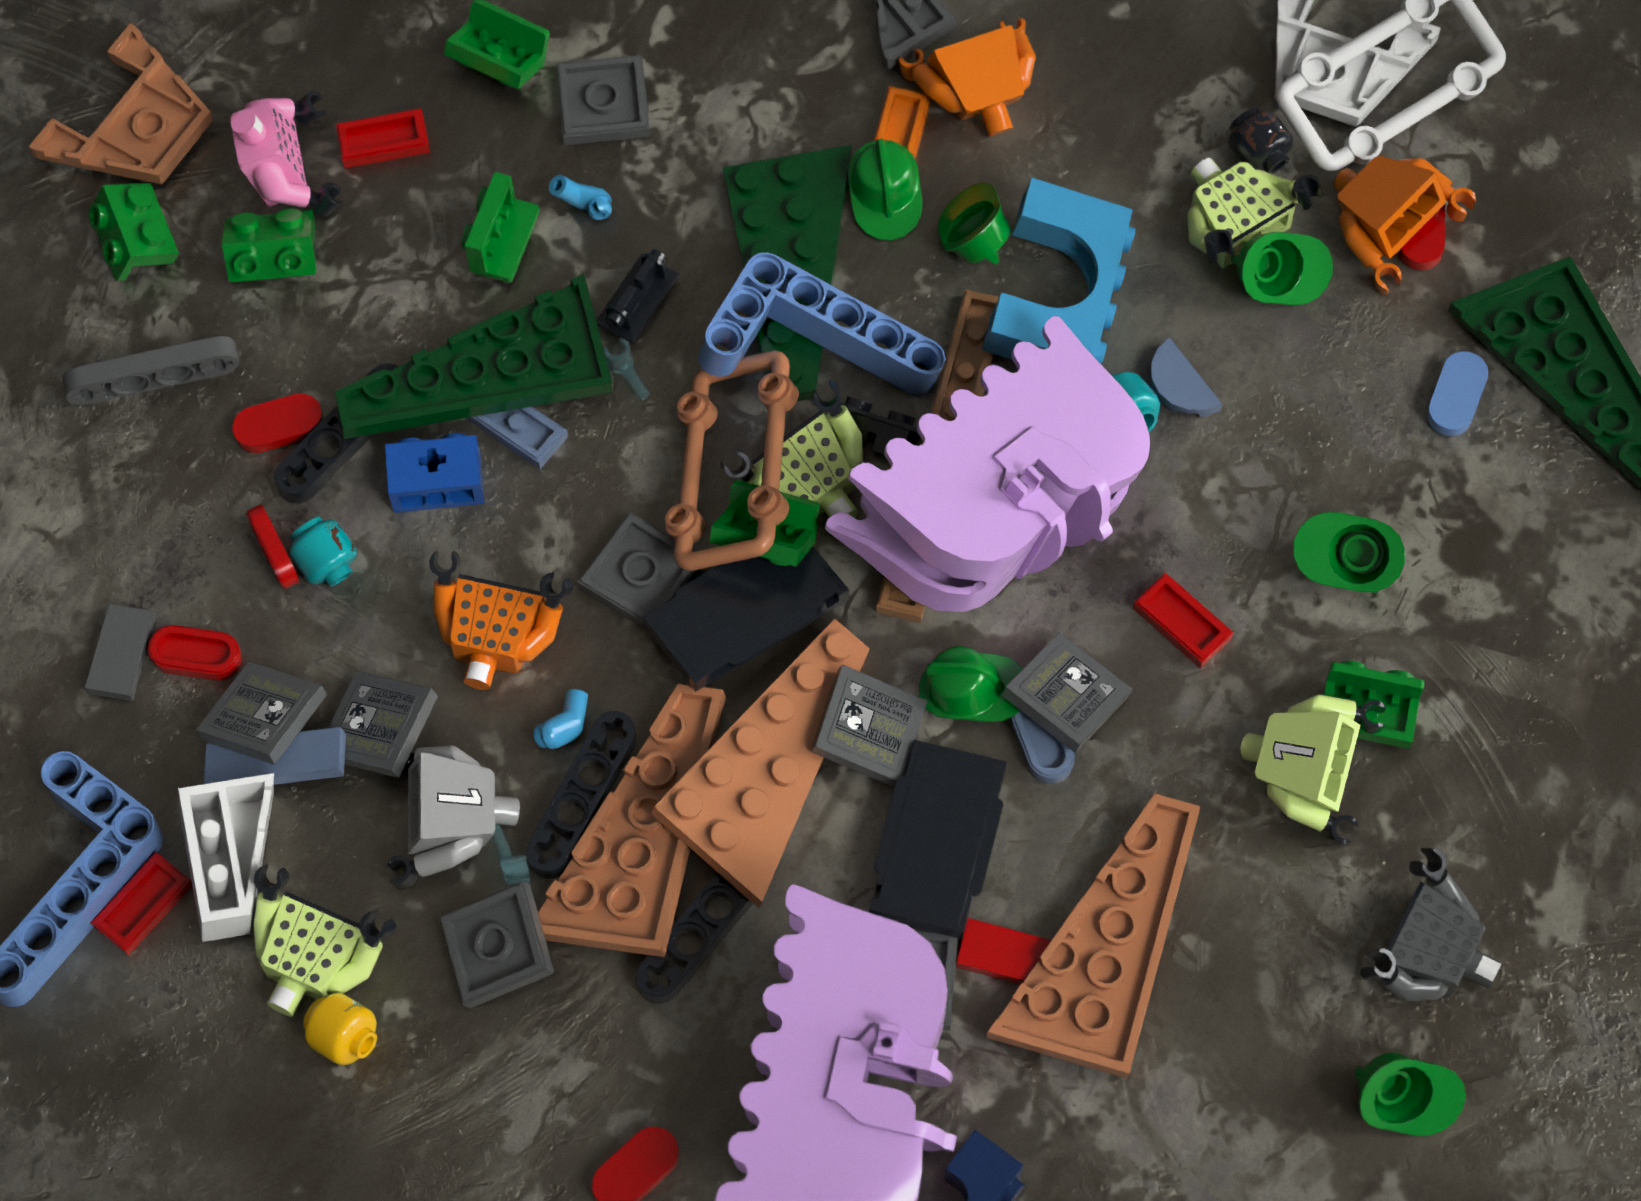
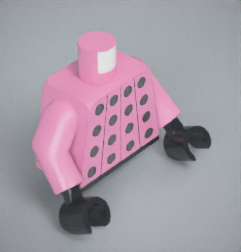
M310 92L296 103H293L290 98H262L248 102L243 107V110L233 113L230 121L239 167L269 207L282 203L305 208L310 204L318 215L327 217L343 204L342 201L334 199L341 192V189L335 183L327 182L317 192L310 191L297 125L293 120V117H295L301 124L309 125L326 113V111H318L312 106L322 99L321 94L318 92Z

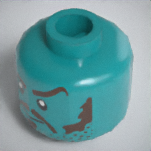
M318 516L306 522L291 534L290 538L293 542L288 549L289 557L308 583L318 585L327 582L330 587H334L353 573L349 565L354 562L358 551L337 521L332 519L323 521Z

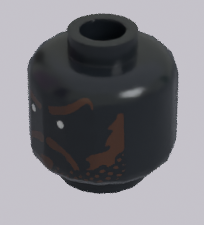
M1251 108L1231 123L1228 147L1239 162H1246L1255 170L1260 169L1270 174L1276 173L1289 162L1290 158L1287 154L1293 146V137L1273 111L1266 109L1259 111L1258 108Z

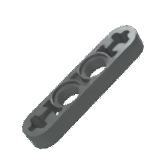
M216 336L82 365L68 370L63 375L65 396L69 403L88 405L216 377L234 371L239 366V357L236 342L232 338Z

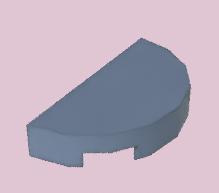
M1169 337L1157 348L1151 362L1150 384L1159 401L1172 412L1176 413L1178 410L1186 414H1198L1199 417H1206L1221 411L1222 403Z

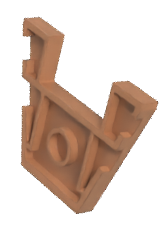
M130 23L107 50L110 61L139 76L138 79L89 138L52 118L29 145L32 156L41 160L163 184L212 123L213 118L210 110L179 75L176 76L164 62L160 53L147 43L138 28Z

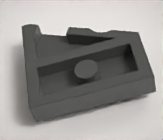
M873 0L884 65L887 69L897 65L900 57L905 60L914 54L915 49L922 50L956 29L955 17L940 0Z

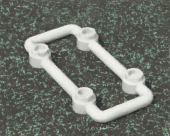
M1403 0L1398 12L1329 54L1325 55L1314 52L1307 55L1299 63L1296 74L1279 85L1276 92L1277 104L1313 161L1321 169L1337 171L1352 162L1356 164L1369 163L1380 154L1383 143L1455 98L1470 100L1483 91L1487 79L1502 69L1506 60V53L1473 0L1451 1L1488 55V58L1479 64L1474 62L1461 63L1450 73L1447 84L1377 127H1357L1346 137L1344 147L1333 154L1328 151L1293 96L1303 89L1309 91L1323 89L1333 79L1336 69L1408 25L1416 28L1426 26L1437 16L1439 6L1449 0Z

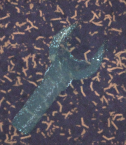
M623 338L619 339L623 354L619 356L611 355L605 346L604 353L608 368L614 373H622L640 400L648 398L650 393L633 367L634 359L629 342Z
M495 824V832L492 838L499 851L500 865L505 882L510 885L522 881L529 882L530 872L527 855L512 856L501 826Z

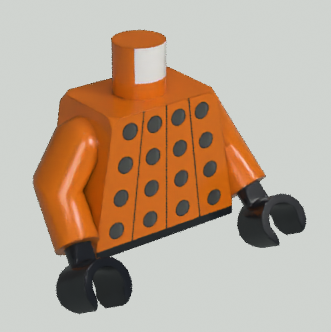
M438 550L431 555L429 560L430 569L438 576V579L434 581V617L442 641L451 646L454 659L468 664L463 680L467 686L478 690L490 689L495 670L513 674L518 673L524 662L532 661L553 643L563 610L560 600L570 595L573 590V582L570 578L564 579L560 593H556L551 586L554 572L546 574L541 579L540 591L459 574L457 581L452 579V574L460 566L459 554L456 551L452 552V567L447 570L441 568L438 564Z

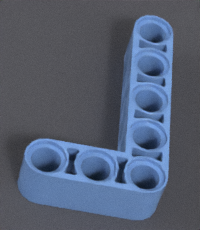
M758 253L748 261L707 327L698 354L699 364L708 374L716 377H724L731 374L737 368L763 323L769 317L913 395H924L934 388L946 360L945 352L935 341L771 253ZM756 279H764L768 281L770 284H763ZM795 300L805 301L809 305L804 306L802 304H799ZM741 311L746 313L750 317H741L735 312ZM835 321L844 322L849 327H842L838 325ZM874 342L882 343L888 349L880 348ZM714 345L725 346L730 351L718 350ZM914 364L923 365L928 370H921L917 368Z
M60 751L49 756L41 768L42 781L59 805L98 833V835L0 945V982L6 974L13 971L20 972L16 983L6 988L0 987V1003L7 1007L22 1006L33 998L93 929L90 922L155 852L159 853L163 846L164 837L162 830L148 808L71 752ZM77 773L76 778L70 784L65 786L57 785L60 778L65 774ZM105 799L112 800V804L106 811L100 813L92 812L94 806L99 801ZM139 826L148 827L143 837L136 840L128 839V835L134 828ZM116 862L114 871L109 875H96L97 870L104 863ZM76 898L85 899L84 904L78 911L73 913L64 912L66 905L71 900ZM43 935H52V940L47 947L41 950H32L36 939Z

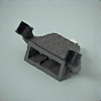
M1421 848V853L1427 858V867L1421 861H1411L1409 870L1414 876L1427 877V884L1420 881L1387 949L1381 948L1366 951L1365 954L1374 960L1375 967L1361 968L1360 975L1365 980L1379 979L1381 985L1406 1002L1438 1000L1442 996L1452 997L1462 976L1489 989L1502 963L1475 950L1486 928L1479 921L1478 913L1462 889L1445 869L1446 858L1443 852L1436 848Z

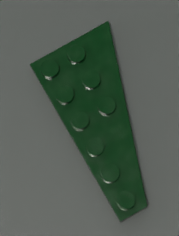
M852 145L723 167V177L743 269L754 255L758 253H771L830 285L833 284ZM756 279L763 284H770L768 281L764 279ZM795 300L799 304H802L804 306L809 305L805 301ZM767 317L757 333L760 353L767 351L784 353L790 364L789 379L799 391L797 401L813 399V390L817 391L823 347ZM771 369L765 370V375L771 373Z
M1571 256L1450 303L1449 313L1641 489V377Z
M582 274L571 279L570 285L559 291L551 293L548 290L535 296V302L519 310L512 311L508 309L447 338V344L430 352L423 349L411 355V361L390 371L383 368L335 391L343 437L347 439L612 393V380L585 275Z

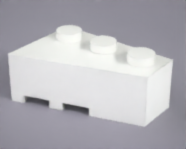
M274 773L178 788L179 812L202 942L250 934L258 891L254 884V875L262 866L274 796Z

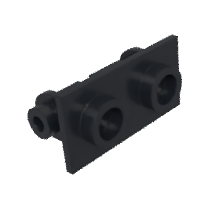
M652 249L650 253H644L639 256L596 321L599 327L634 344L679 277V273L665 266L664 263L667 258L662 252Z
M847 396L845 404L839 403L847 407L862 434L863 448L865 447L869 432L876 434L872 451L884 455L886 445L894 438H903L917 446V442L911 441L913 432L918 433L917 428L913 427L916 418L890 410L888 417L885 418L870 413L873 404Z

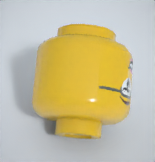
M335 993L327 997H321L313 1002L305 1014L303 1027L308 1046L338 1065L352 1064L359 1058H365L376 1045L377 1021L374 1013L347 995Z

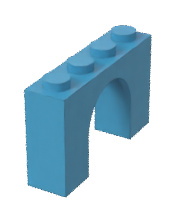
M1031 177L1021 198L1012 235L1057 249L1072 258L1078 264L1086 279L1087 298L1070 307L1054 308L1001 292L990 315L982 350L1012 359L1011 352L1017 343L1023 341L1030 342L1040 349H1047L1048 343L1042 335V329L1051 317L1059 316L1092 356L1102 364L1107 348V343L1100 341L1103 329H1110L1117 307L1116 304L1110 303L1113 290L1119 291L1126 271V266L1120 264L1122 252H1129L1136 228L1129 226L1133 209Z

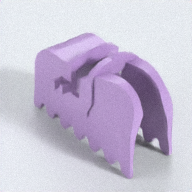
M1059 316L1051 317L1042 329V335L1048 343L1047 349H1040L1034 344L1024 341L1016 344L1011 353L1018 372L1010 373L996 365H991L984 369L980 376V383L986 391V396L979 397L965 389L954 391L949 399V408L953 412L955 420L946 421L937 414L931 413L923 415L917 423V432L923 440L922 445H913L903 438L890 440L885 447V457L891 465V469L887 471L880 470L871 463H861L851 469L848 480L862 493L860 506L866 514V519L857 520L847 513L839 512L827 519L824 529L865 559L911 600L936 611L966 612L981 607L993 599L1014 577L1022 579L1027 574L1040 572L1050 567L1062 555L1065 546L1084 545L1093 538L1102 542L1113 533L1108 521L1109 516L1117 510L1127 494L1129 484L1137 478L1148 459L1150 449L1149 432L1144 417L1133 399L1092 356Z
M792 884L787 889L786 908L790 912L789 925L797 934L782 936L774 946V954L779 961V974L788 982L772 984L766 988L763 994V1004L767 1009V1019L771 1026L778 1029V1031L761 1033L754 1038L751 1044L752 1054L756 1059V1067L760 1074L768 1079L764 1082H750L743 1087L740 1093V1102L745 1109L747 1119L758 1127L754 1131L738 1132L732 1136L728 1143L729 1153L734 1159L735 1166L738 1171L747 1176L741 1182H727L720 1186L715 1201H917L921 1186L922 1151H954L957 1136L946 1133L929 1123L915 1120L916 1105L910 1095L898 1089L867 1083L870 1073L928 1087H945L952 1084L953 1075L946 1066L938 1061L939 1050L936 1049L943 1030L946 1012L947 984L945 969L931 943L908 925L839 903Z

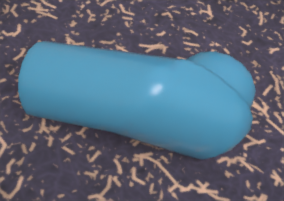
M563 175L555 176L549 184V191L553 196L579 210L588 211L592 219H606L612 212V198L602 188L576 183Z
M567 690L565 692L562 713L535 726L533 731L535 743L542 748L556 749L579 738L584 727L588 694L582 690Z

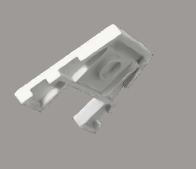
M1277 0L1274 99H1276L1279 85L1296 74L1299 63L1307 55L1314 52L1327 55L1352 40V38L1305 23L1314 0ZM1431 24L1421 28L1408 25L1396 33L1389 51L1374 46L1336 69L1333 79L1323 89L1318 91L1303 89L1293 97L1300 108L1357 127L1436 43L1441 28Z

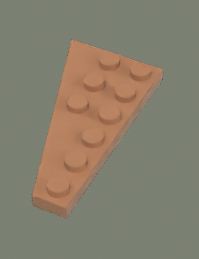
M836 619L818 635L654 806L651 812L655 818L758 908L763 902L824 758L810 751L837 670L842 665H845L860 672L870 650L869 647Z
M677 684L650 727V735L638 755L631 757L623 770L625 775L614 793L609 792L571 852L573 858L558 881L554 879L545 894L547 899L538 912L546 941L665 957L690 847L655 818L651 812L654 806L715 744L726 700L723 689L703 687L695 692L691 685Z
M1154 793L1124 836L1121 844L1109 861L1105 863L1093 884L1077 903L1042 953L1028 977L1021 983L1007 1007L991 1026L986 1038L1128 1079L1201 806Z

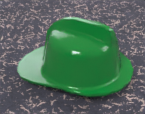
M877 139L863 145L854 153L849 162L848 169L852 209L856 222L866 234L878 240L893 241L905 237L916 227L922 215L920 179L914 156L905 146L894 141Z
M990 183L974 184L961 191L949 202L938 221L939 234L946 252L953 251L969 264H976L986 259L995 265L1000 262L998 250L1009 238L1011 229L1001 209L997 191Z
M1271 232L1256 235L1244 244L1239 255H1232L1231 261L1237 265L1236 270L1245 291L1252 299L1264 303L1308 304L1325 291L1333 274V259L1328 247L1320 239L1303 234Z
M1323 512L1310 517L1298 529L1293 541V556L1299 570L1310 580L1326 586L1357 592L1375 593L1391 586L1400 577L1405 565V547L1400 535L1390 525L1376 519L1340 512Z
M951 647L939 653L931 663L927 664V668L919 682V697L927 700L926 710L936 717L979 722L1004 721L1021 711L1005 699L1002 694L1005 687L1023 670V667L1008 657L997 654L978 653L969 647Z
M1390 1052L1375 1057L1365 1067L1358 1066L1355 1069V1076L1359 1081L1360 1114L1367 1124L1373 1127L1413 1136H1430L1444 1131L1453 1124L1464 1108L1466 1099L1464 1083L1454 1071L1442 1065L1412 1059L1398 1052Z

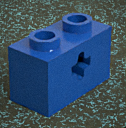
M451 433L445 435L442 439L421 440L418 438H404L397 443L385 444L388 494L394 513L485 504L481 453L476 435L467 436L462 433ZM437 468L438 471L432 472V469Z

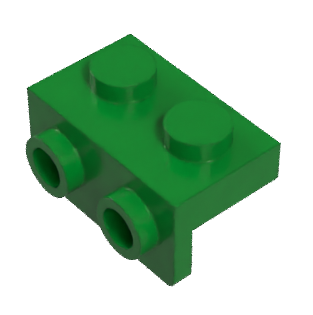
M473 0L470 6L468 22L446 40L444 55L461 62L466 67L474 68L489 75L504 85L512 86L519 90L544 67L550 33L547 29L485 0Z
M494 172L489 186H483L479 192L476 204L478 214L474 224L468 223L462 236L461 248L466 251L471 273L510 283L515 277L540 210L537 204L515 198L511 176Z
M151 183L102 185L95 201L90 205L89 222L98 234L103 247L104 261L107 265H110L115 280H126L133 266L174 264L179 252Z
M290 208L274 214L256 215L254 213H240L234 217L225 218L222 248L228 280L230 282H242L316 274L317 264L314 252L315 220L313 210L300 211Z
M739 480L733 482L730 486L728 508L711 526L709 543L723 546L751 540L757 536L758 523L748 512V496L756 487H759L758 485ZM780 492L789 503V512L786 518L776 526L772 547L760 557L767 558L776 565H792L796 567L815 544L820 504L816 501Z
M1357 661L1332 662L1326 677L1323 695L1352 700L1359 707H1363L1365 703L1371 700L1382 702L1386 707L1385 713L1369 711L1366 713V717L1370 722L1384 724L1383 730L1371 734L1365 732L1360 727L1357 739L1410 749L1413 743L1419 701L1423 693L1425 681L1416 679L1412 674L1402 670L1382 672L1367 669L1366 665Z

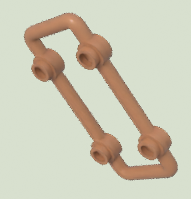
M767 351L743 357L737 368L731 374L724 377L710 375L701 369L693 378L691 392L683 395L678 401V418L687 428L679 504L668 510L665 516V525L667 532L675 540L674 560L681 569L694 571L764 555L774 543L776 526L788 515L789 503L779 492L786 412L796 404L799 391L789 379V360L782 352ZM771 369V373L765 375L758 384L759 399L768 410L761 486L756 487L748 496V512L758 523L757 536L751 540L692 552L693 544L701 539L707 527L705 518L697 511L704 433L705 430L714 424L718 415L716 406L708 398L709 386L714 382Z

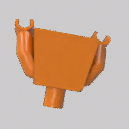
M1018 18L1017 28L1013 29L1012 25L1005 26V22L1000 21V28L934 50L928 58L929 64L925 62L923 51L915 49L916 62L906 63L902 57L899 58L901 74L906 80L915 81L926 95L947 112L956 113L961 120L981 114L989 137L1005 133L1013 129L1006 106L1018 102L1024 95V90L1030 86L1036 59L1033 48L1025 34L1026 22L1023 18Z
M1378 156L1374 157L1359 173L1346 168L1335 179L1334 187L1338 192L1336 200L1342 211L1339 216V224L1344 239L1365 269L1370 266L1375 272L1374 287L1381 295H1388L1389 291L1387 286L1381 281V276L1391 275L1399 285L1402 279L1399 267L1392 263H1384L1381 259L1383 255L1391 259L1447 201L1446 212L1456 222L1464 221L1467 215L1466 210L1456 202L1464 203L1470 209H1473L1476 202L1475 194L1471 189L1461 187L1455 190L1451 187L1453 182L1423 158L1394 160Z

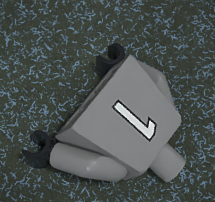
M444 745L417 748L415 753L411 752L400 777L397 778L400 780L408 779V854L416 855L412 861L403 856L390 858L387 866L391 870L399 869L403 866L407 867L403 877L393 879L390 882L399 889H408L416 883L418 874L426 877L445 871L477 855L494 835L495 824L509 826L517 824L520 813L519 799L516 797L495 796L494 772L491 769L481 767L479 762L456 746Z

